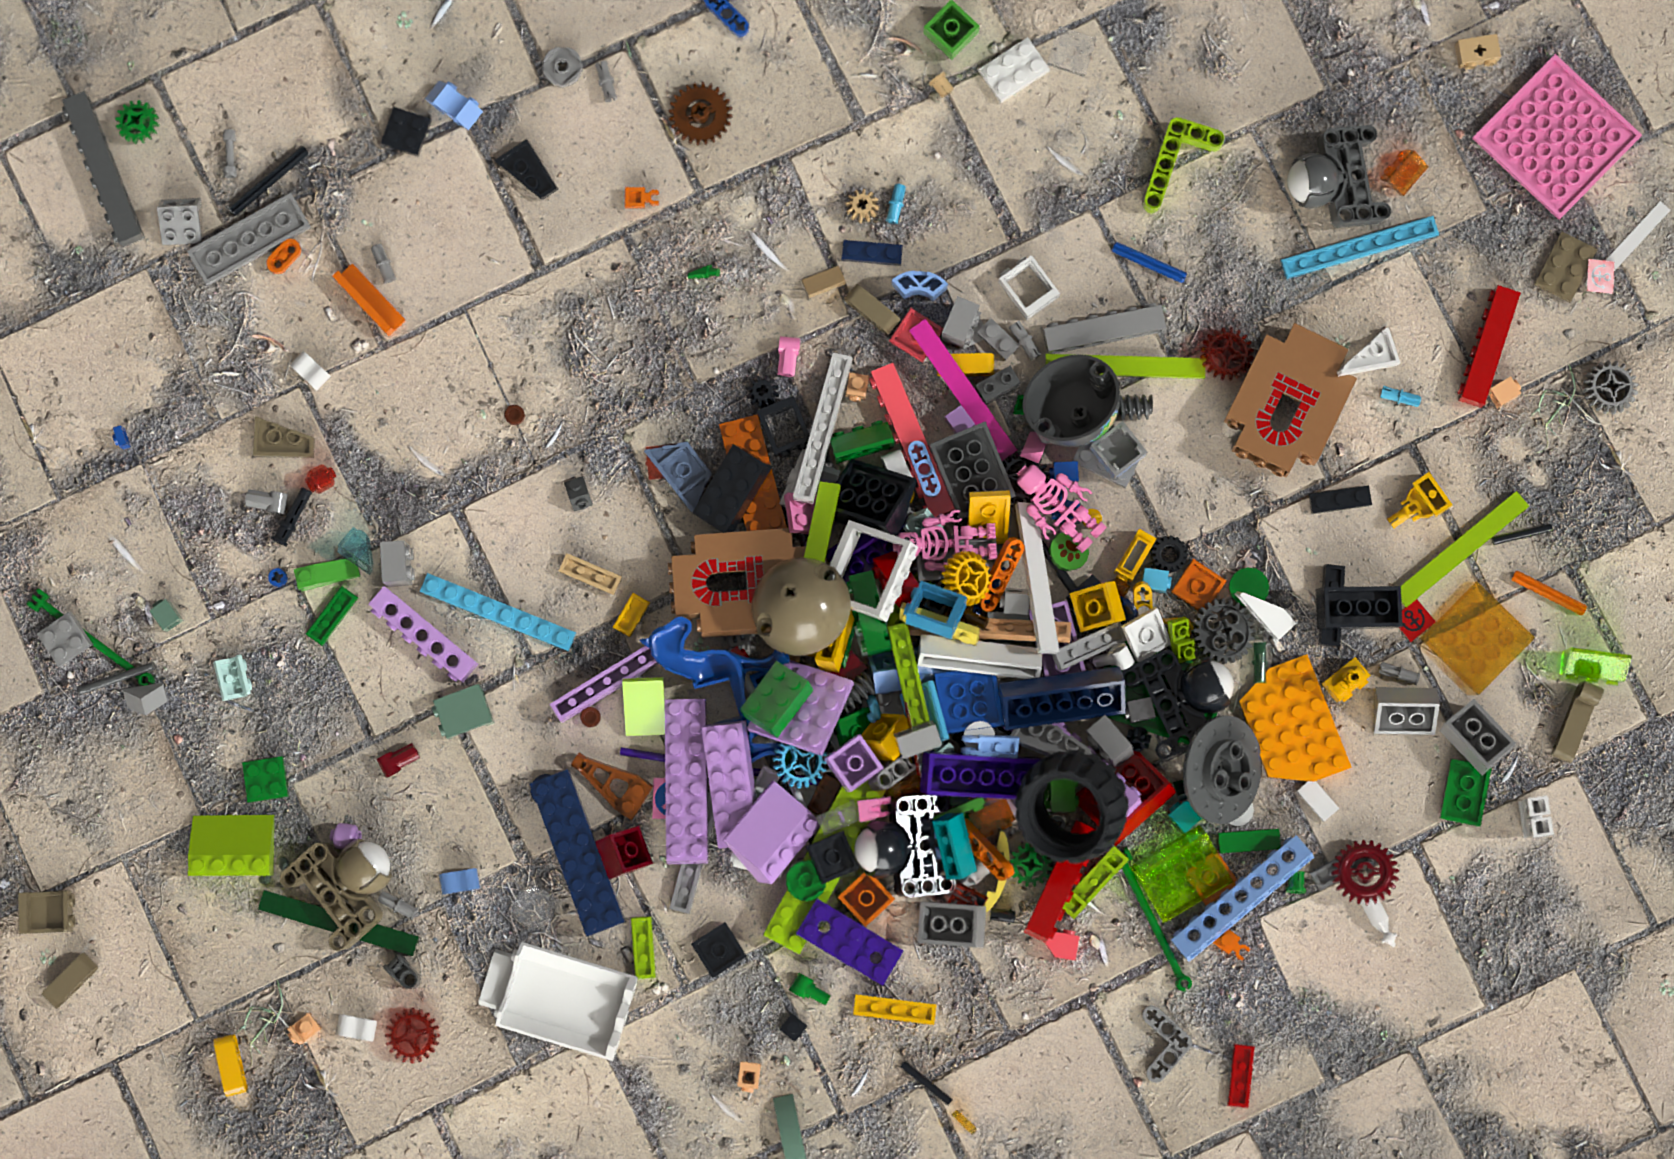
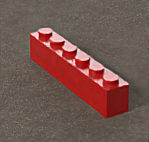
M1500 285L1494 290H1490L1487 301H1490L1488 309H1484L1481 317L1484 320L1483 325L1476 332L1475 338L1478 341L1476 346L1473 345L1469 357H1472L1470 365L1467 364L1463 375L1466 378L1464 383H1460L1457 394L1460 395L1458 401L1479 408L1485 405L1521 292Z
M1076 820L1070 832L1085 834L1096 829ZM1089 860L1081 863H1069V861L1055 863L1025 927L1024 933L1044 943L1049 938L1053 939L1057 928L1054 926L1057 920H1062L1066 911L1063 909L1064 904L1071 901L1074 894L1071 889L1074 884L1078 885L1083 875L1079 872L1082 866H1087Z

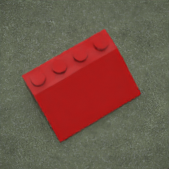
M1133 751L1134 754L1121 764L1115 773H1119L1126 780L1125 784L1129 788L1133 786L1141 794L1139 797L1142 803L1126 818L1125 827L1117 841L1113 844L1115 847L1176 793L1171 783L1140 752ZM1084 786L1075 796L1079 798L1080 809L1098 828L1100 820L1098 802L1091 791Z

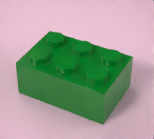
M776 661L740 710L746 719L778 738L813 692V688L808 680Z

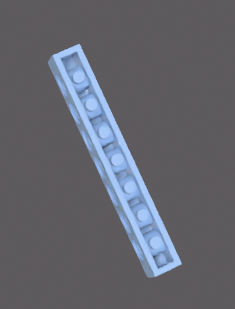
M1297 835L1293 838H1287L1282 844L1283 847L1278 851L1273 850L1269 853L1265 862L1256 864L1247 877L1242 876L1235 883V887L1231 890H1225L1216 903L1211 902L1204 908V913L1200 916H1194L1188 922L1189 925L1186 928H1180L1173 934L1174 938L1171 941L1188 962L1314 858L1313 853ZM1286 854L1294 855L1293 860L1290 862L1283 861V857ZM1270 867L1278 868V872L1275 875L1267 873ZM1255 880L1262 881V885L1259 888H1253L1252 883ZM1239 893L1247 894L1244 901L1236 900ZM1230 906L1231 911L1228 914H1221L1222 907ZM1208 919L1215 920V924L1211 928L1205 927V922ZM1198 932L1199 938L1197 940H1189L1191 933Z

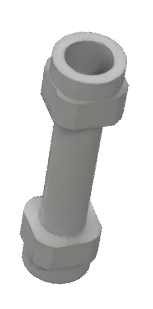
M226 129L223 130V141L226 142L224 177L236 178L237 168L234 166L235 130Z

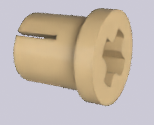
M942 72L928 83L931 87H934L941 98H944L954 90L945 77V72Z

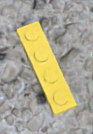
M903 602L900 608L899 620L906 622V615L903 613L907 603ZM919 607L916 611L917 614L947 623L948 617ZM959 622L952 638L960 640L965 644L976 646L979 640L980 628Z

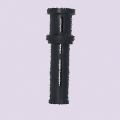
M303 487L300 488L284 520L279 522L280 526L275 536L271 537V540L287 547L290 535L296 530L295 524L312 495L311 491Z

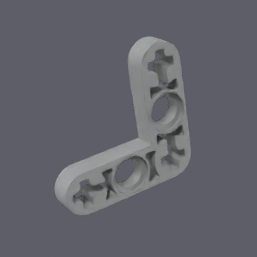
M1147 1006L1142 1012L1143 1020L1169 1043L1146 1070L1147 1078L1152 1082L1158 1083L1168 1075L1192 1046V1039L1159 1008ZM1148 1010H1155V1016L1158 1019L1161 1016L1165 1018L1158 1024L1157 1028L1154 1026L1157 1023L1154 1019H1147L1148 1014L1146 1012ZM1164 1023H1170L1173 1027V1031L1168 1035L1164 1034L1161 1030ZM1179 1030L1180 1033L1177 1035L1182 1039L1186 1037L1188 1045L1186 1047H1179L1177 1039L1174 1038L1171 1041L1169 1038L1174 1036L1176 1031ZM1166 1052L1174 1054L1175 1060L1173 1063H1165L1163 1056ZM1160 1060L1162 1065L1168 1067V1069L1165 1071L1162 1068L1159 1071L1161 1076L1159 1078H1152L1151 1069H1158L1160 1065L1157 1062Z

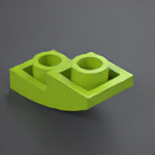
M1181 617L1167 621L1172 651L1178 658L1179 663L1195 659V641L1190 638L1189 619Z

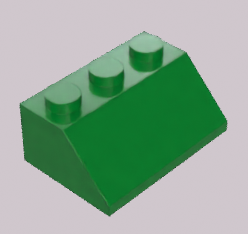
M880 420L871 423V426L867 428L863 426L855 427L852 429V432L844 434V431L834 433L830 444L836 464L849 461L851 458L856 459L894 448V439L888 422L883 423Z

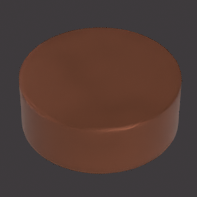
M510 405L506 408L504 416L509 424L519 425L525 419V412L519 405Z
M587 707L581 712L580 719L583 725L592 728L600 723L601 714L596 708Z

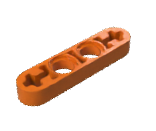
M1011 537L1005 541L989 573L992 575L989 577V582L992 583L995 579H1000V585L995 589L992 588V584L988 585L987 588L995 594L992 595L987 592L985 593L986 598L980 599V603H977L986 612L993 611L996 608L1021 558L1024 544L1019 539ZM1012 545H1016V546H1017L1016 550H1015V549H1011V546H1012ZM1009 561V567L1006 570H1001L1002 562ZM985 599H986V600H990V603H989V604H987V603L985 604V603H984Z
M964 818L973 854L998 880L1005 881L1013 876L1014 869L1011 863L967 818ZM973 837L977 839L979 846L974 844ZM987 852L992 855V861L987 857Z

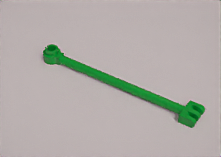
M40 588L36 590L39 595H42L40 598L34 594L31 596L37 603L35 605L31 601L26 603L36 612H39L42 608L56 619L64 615L47 602L50 596ZM84 630L91 640L92 646L127 671L136 668ZM146 672L135 676L139 686H145L150 684H144L142 682L143 677L147 676L148 682L154 684V676Z
M1127 846L1124 847L1123 851L1129 859L1128 861L1132 860L1133 858ZM1127 862L1122 867V870L1175 974V986L1180 991H1186V987L1189 990L1192 986V980L1182 972ZM1183 979L1188 982L1186 987H1182L1180 984Z

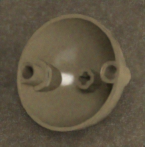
M806 557L784 560L770 568L758 582L752 599L753 621L760 637L775 650L795 656L816 653L832 644L844 630L851 610L849 590L838 571L822 561ZM835 575L833 580H827L828 576ZM772 627L769 634H764L767 628Z

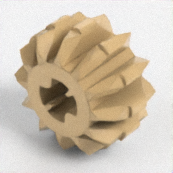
M862 189V194L855 190V197L849 195L848 199L850 201L845 203V206L849 208L846 213L848 215L853 214L851 217L853 221L859 217V223L863 222V218L870 222V216L875 218V211L879 210V206L876 205L878 198H872L873 192H869L866 195V189ZM859 203L866 204V209L862 210L861 207L859 208Z

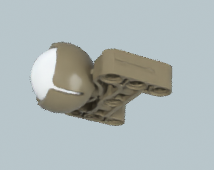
M357 839L347 844L340 855L337 854L329 843L313 844L281 873L280 882L287 888L299 887L303 883L306 884L339 927L329 937L330 947L335 951L351 948L382 920V909L369 895L385 888L390 882L392 874L390 873V860L386 851L375 843ZM321 847H323L325 852L323 857L319 854ZM306 860H308L310 864L308 870H306L304 867ZM291 873L295 876L293 883L290 881ZM330 892H333L334 899L332 902L329 899ZM370 910H372L374 913V917L372 920H370L368 917V912ZM355 923L359 927L357 933H355L353 930V926ZM340 936L344 940L342 946H340L338 943V939Z

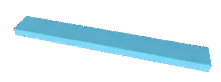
M1430 216L1284 258L1280 262L1287 280L1436 237L1439 235L1434 216Z

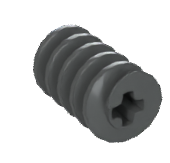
M1128 394L1125 395L1124 400L1121 396L1118 414L1121 415L1122 420L1125 419L1126 414L1129 415L1130 420L1133 419L1134 414L1137 415L1138 420L1141 419L1142 414L1145 415L1146 420L1149 419L1150 414L1153 412L1152 394L1149 395L1148 400L1145 394L1141 395L1140 400L1136 394L1133 395L1132 400Z
M861 672V676H855L854 685L843 708L846 714L849 713L848 706L855 709V701L858 704H862L860 697L868 699L867 692L875 695L873 683L865 672Z

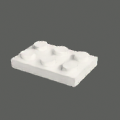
M1028 37L979 69V73L1000 103L1050 71V68Z

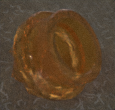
M1119 578L1112 580L1116 583L1119 597H1124L1130 590V586L1127 584L1128 581Z

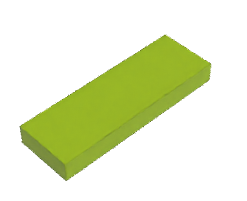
M652 917L631 918L635 976L638 979L656 978Z

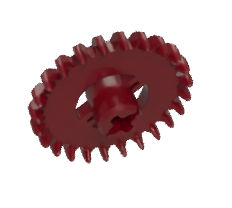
M1362 839L1361 845L1354 841V847L1346 844L1347 851L1340 849L1339 852L1342 856H1335V860L1339 863L1332 864V867L1337 870L1331 872L1332 876H1338L1333 880V883H1340L1336 890L1344 889L1342 897L1349 894V902L1357 898V905H1360L1363 899L1366 906H1368L1370 899L1376 905L1377 897L1384 901V893L1391 896L1389 888L1396 889V885L1392 881H1399V878L1393 875L1399 873V869L1393 868L1398 862L1391 861L1394 854L1387 855L1388 848L1381 850V843L1374 846L1373 840L1368 845L1364 839ZM1361 858L1372 859L1379 866L1374 867L1369 862H1362L1357 868H1351L1352 864ZM1363 870H1366L1368 873L1367 877L1362 873ZM1356 876L1358 882L1368 884L1373 880L1374 876H1380L1376 883L1369 886L1359 885L1352 879V877Z

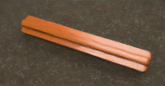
M1515 571L1512 576V581L1579 615H1583L1587 609L1585 604L1520 571Z

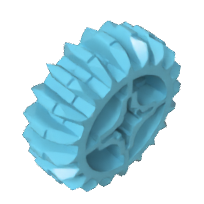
M779 742L778 745L782 750L775 749L774 753L779 754V757H773V761H779V765H775L773 768L781 769L776 775L778 777L783 774L785 775L782 779L783 783L790 779V787H793L796 782L797 788H801L803 782L807 788L809 787V780L812 784L817 783L814 778L815 776L822 779L823 776L819 771L826 772L827 769L821 767V765L827 763L825 760H822L821 755L812 752L801 753L796 747ZM790 750L792 760L785 766V755ZM815 755L816 764L814 770L811 772V768L809 767V760ZM797 756H807L806 758H804V765H794L796 763V760H798L796 759ZM799 768L805 773L806 777H795L789 771Z

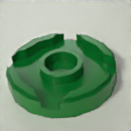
M1247 567L1240 569L1232 576L1228 589L1235 603L1239 602L1242 607H1245L1235 593L1237 591L1243 592L1265 601L1269 593V583L1263 572L1256 568Z
M803 860L795 863L790 867L786 875L788 891L794 898L800 901L817 899L826 887V883L821 885L812 861Z

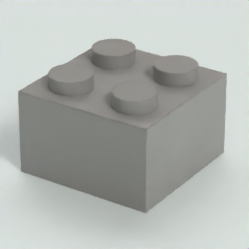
M957 296L942 331L941 341L964 349L965 344L969 345L974 332L972 327H977L981 318L980 305Z
M404 540L380 542L382 583L388 587L412 585V580H415V570L411 567V560H414L413 548H410V545Z
M1106 715L1086 730L1090 747L1095 752L1099 750L1102 756L1101 759H1104L1115 769L1134 754L1132 745Z

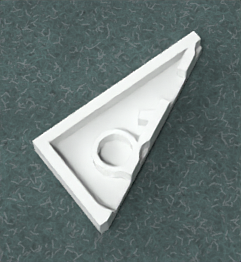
M1389 327L1381 331L1337 371L1338 377L1399 365L1400 360Z

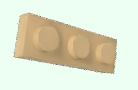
M566 553L559 569L560 573L611 595H615L622 576Z

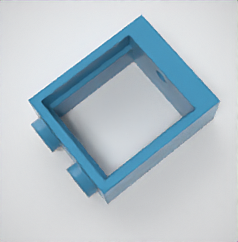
M921 581L918 588L914 587L912 591L911 603H907L903 613L906 615L905 623L952 639L966 608L967 596ZM923 597L953 608L947 623L916 613Z

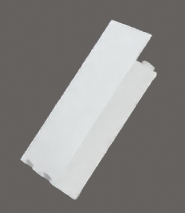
M521 942L519 948L514 949L513 954L495 949L478 1004L495 1009L494 1016L497 1017L495 1026L613 1061L629 1013L631 1000L635 993L638 977Z

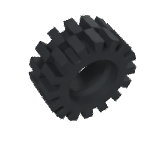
M1170 535L1156 541L1150 555L1152 564L1156 566V569L1172 573L1183 567L1187 561L1188 549L1185 547V543L1179 540L1180 538ZM1166 547H1172L1177 552V557L1172 562H1167L1162 558V550Z

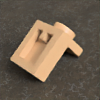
M849 372L846 397L850 401L861 402V400L866 399L869 375Z
M307 1013L287 1029L290 1032L288 1033L289 1038L295 1044L297 1042L298 1044H303L322 1028L314 1017Z

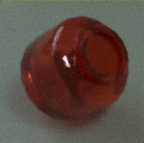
M320 464L307 472L305 482L311 492L321 494L335 485L334 478H336V474L331 467L327 468L324 464Z

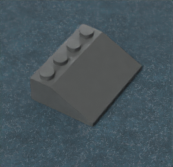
M986 421L928 445L955 510L960 511L959 514L956 513L958 519L968 516L969 492L1009 490L1010 498L1016 496Z

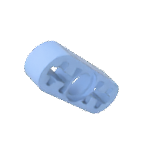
M913 441L908 447V454L922 491L927 497H935L939 494L941 486L930 456L923 442ZM916 445L918 448L922 447L923 449L920 451L921 457L923 458L926 456L927 458L922 459L917 463H915L914 461L918 460L917 454L911 452L914 450V446ZM921 464L929 465L930 472L923 475L919 472L918 468ZM931 475L934 476V478H930L932 485L937 486L934 493L926 490L928 482L927 480L923 482L922 479L929 478Z

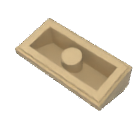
M839 265L802 279L809 298L846 284Z

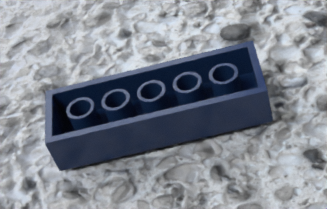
M1120 667L999 683L1000 703L1005 730L1097 718L1104 715L1126 714L1125 680Z

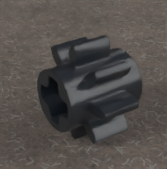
M1135 727L1133 730H1128L1126 739L1132 745L1133 751L1141 752L1144 748H1149L1152 736L1148 735L1147 729Z

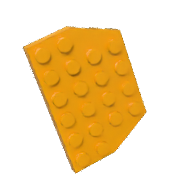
M1308 654L1269 668L1238 701L1247 725L1252 729L1258 740L1260 756L1267 777L1315 782L1352 768Z

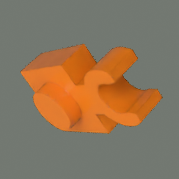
M625 187V208H645V203L658 206L659 201H653L651 198L653 195H659V191L651 190L645 193V187Z
M1229 929L1213 942L1214 945L1228 955L1231 951H1234L1236 958L1239 960L1244 959L1239 954L1241 949L1250 951L1247 945L1238 944L1241 938Z

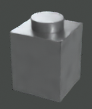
M1151 697L1126 703L1125 718L1130 719V723L1156 717Z

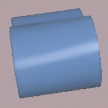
M477 868L439 874L442 895L480 889Z

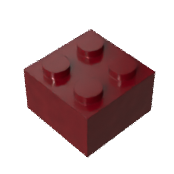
M639 826L610 834L595 841L609 880L641 870L653 864Z

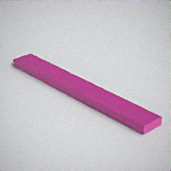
M924 319L909 330L975 425L986 421L1001 461L1016 452V447L927 320Z

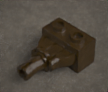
M941 577L936 586L944 588L945 584L941 582L944 578ZM930 599L923 606L925 610L948 618L953 609L950 606ZM966 606L960 622L969 623L984 631L989 619L973 612V606Z

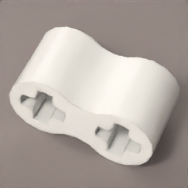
M304 351L290 364L315 390H318L330 378V375Z
M900 449L881 456L885 469L912 477Z
M339 1014L335 1035L373 1041L377 1021Z

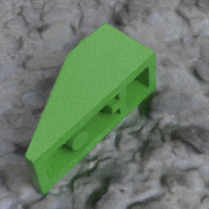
M356 557L293 569L298 589L302 592L361 577Z

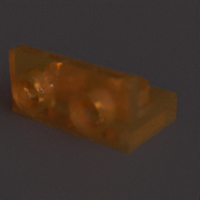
M1405 149L1399 152L1396 160L1385 168L1384 174L1380 179L1383 182H1388L1400 196H1404L1429 166L1415 150Z

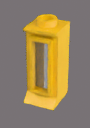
M1138 529L1114 571L1117 574L1116 578L1124 583L1127 581L1131 583L1157 538Z

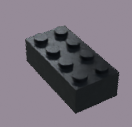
M733 444L695 507L693 514L723 533L734 532L773 466L741 446Z
M1401 586L1322 587L1316 589L1317 630L1392 629L1403 627Z

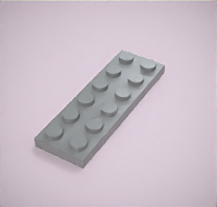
M289 193L189 249L187 252L203 281L209 286L280 246L286 239H292L307 231L311 226L292 193Z

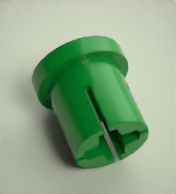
M1297 871L1290 877L1285 892L1292 894L1306 893V888H1304L1305 872L1299 871L1298 873Z

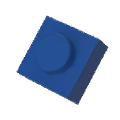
M121 425L113 427L115 434H112L115 445H119L123 450L130 448L131 445L125 428Z

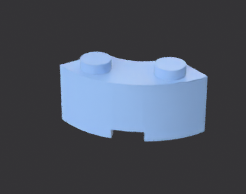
M439 80L425 99L441 113L447 114L455 123L469 130L483 112L477 107L479 103L472 97L466 98L456 91L457 87L451 82L447 81L445 83Z
M908 271L892 279V286L904 300L910 296L921 295L933 302L948 289V283L944 279L928 271Z

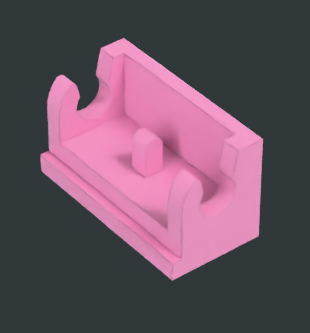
M891 797L857 801L860 822L876 820V817H884L890 814L889 811L882 812L880 807L882 804L887 805L891 803Z

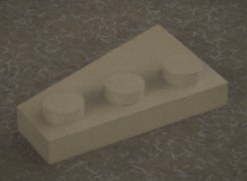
M255 416L254 457L314 458V437Z

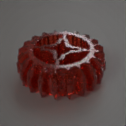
M1222 327L1221 334L1215 329L1213 331L1214 336L1209 333L1207 335L1208 340H1203L1202 342L1206 347L1200 348V352L1206 353L1200 355V359L1207 360L1202 366L1209 365L1206 372L1209 374L1213 370L1215 372L1213 378L1220 374L1221 381H1224L1225 375L1228 376L1229 381H1232L1233 374L1237 379L1240 378L1239 371L1242 374H1246L1247 370L1245 367L1250 368L1251 363L1248 361H1253L1254 356L1249 355L1254 352V349L1247 348L1252 342L1244 341L1247 335L1244 334L1240 337L1241 330H1237L1236 334H1234L1233 327H1230L1228 332H1226L1225 327ZM1226 339L1224 347L1211 348L1215 342ZM1233 341L1240 346L1242 353L1233 348ZM1228 347V351H1230L1229 354L1231 353L1232 355H1230L1226 360V357H1224L1225 354L1222 353H1224ZM1211 354L1220 359L1221 367L1213 361ZM1242 360L1237 367L1227 369L1230 361Z
M415 1008L410 1009V1014L407 1009H403V1017L397 1012L395 1016L398 1020L396 1021L393 1018L389 1020L393 1027L386 1026V1029L390 1030L391 1034L384 1035L385 1038L391 1037V1041L386 1042V1046L393 1045L389 1052L397 1051L396 1059L403 1055L402 1062H406L409 1057L411 1064L415 1062V1057L418 1062L423 1061L422 1055L426 1059L430 1058L427 1051L429 1050L432 1053L436 1051L431 1046L432 1044L439 1045V1042L435 1041L434 1037L441 1036L439 1033L434 1034V1030H438L439 1025L433 1027L431 1025L436 1019L432 1018L428 1021L430 1013L427 1012L422 1016L423 1009H419L417 1014ZM411 1018L420 1020L427 1028L420 1030L415 1028ZM405 1021V1033L397 1037V1030L401 1023ZM410 1030H413V1032L416 1033L422 1032L421 1034H418L416 1037H414L415 1041H412V1039L409 1038L403 1039L404 1037H407L411 1034ZM428 1034L427 1044L420 1050V1038ZM408 1042L411 1048H413L414 1053L405 1051L400 1047L399 1043Z

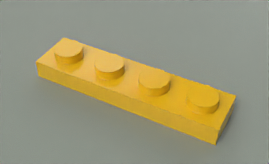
M856 994L853 1015L934 1025L937 1005Z

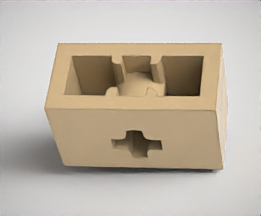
M1497 34L1460 39L1454 45L1458 67H1465L1466 70L1474 69L1477 65L1483 64L1485 67L1493 66L1501 58Z

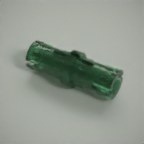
M1254 642V661H1252V665H1254L1253 683H1266V665H1268V661H1266L1267 643Z

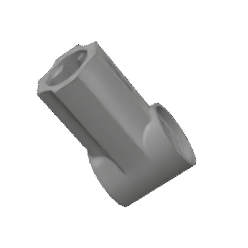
M248 489L245 506L284 515L288 495L275 491L268 493Z

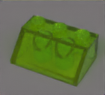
M1570 647L1562 651L1560 675L1566 676L1565 679L1567 680L1586 678V682L1598 683V680L1606 681V685L1618 686V683H1622L1626 679L1632 655Z

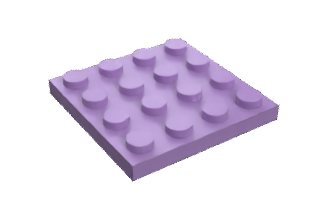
M790 660L789 664L784 666L808 680L813 688V692L778 738L751 721L747 729L750 732L822 756L854 682Z

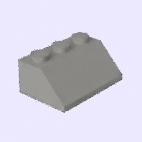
M1376 687L1374 696V734L1435 735L1440 706L1437 688Z

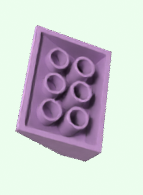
M772 781L723 838V841L759 883L772 884L821 824L805 806L779 784Z

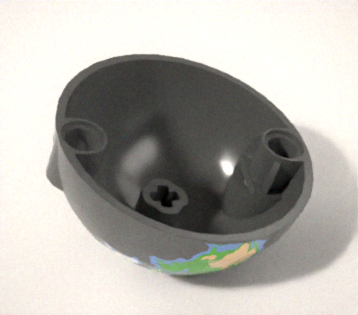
M1081 354L1058 358L1043 366L1027 385L1023 397L1025 418L1042 443H1052L1064 447H1078L1089 444L1103 436L1113 425L1117 417L1121 401L1119 382L1111 367L1098 358Z

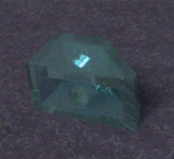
M353 527L338 544L337 552L370 575L373 569L370 539L364 531Z

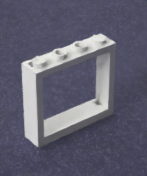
M849 520L830 563V566L834 567L842 578L861 533L902 546L877 608L874 609L851 600L852 610L887 622L890 613H893L895 601L901 594L903 582L909 575V568L912 561L916 558L915 554L918 547L911 541ZM835 575L828 576L827 580H833Z

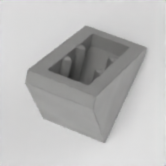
M163 683L123 689L127 707L143 715L149 714L168 702Z

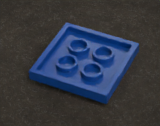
M963 671L934 674L936 692L948 734L967 731L965 729L970 724L978 721L986 722L992 728L1004 726L996 675Z

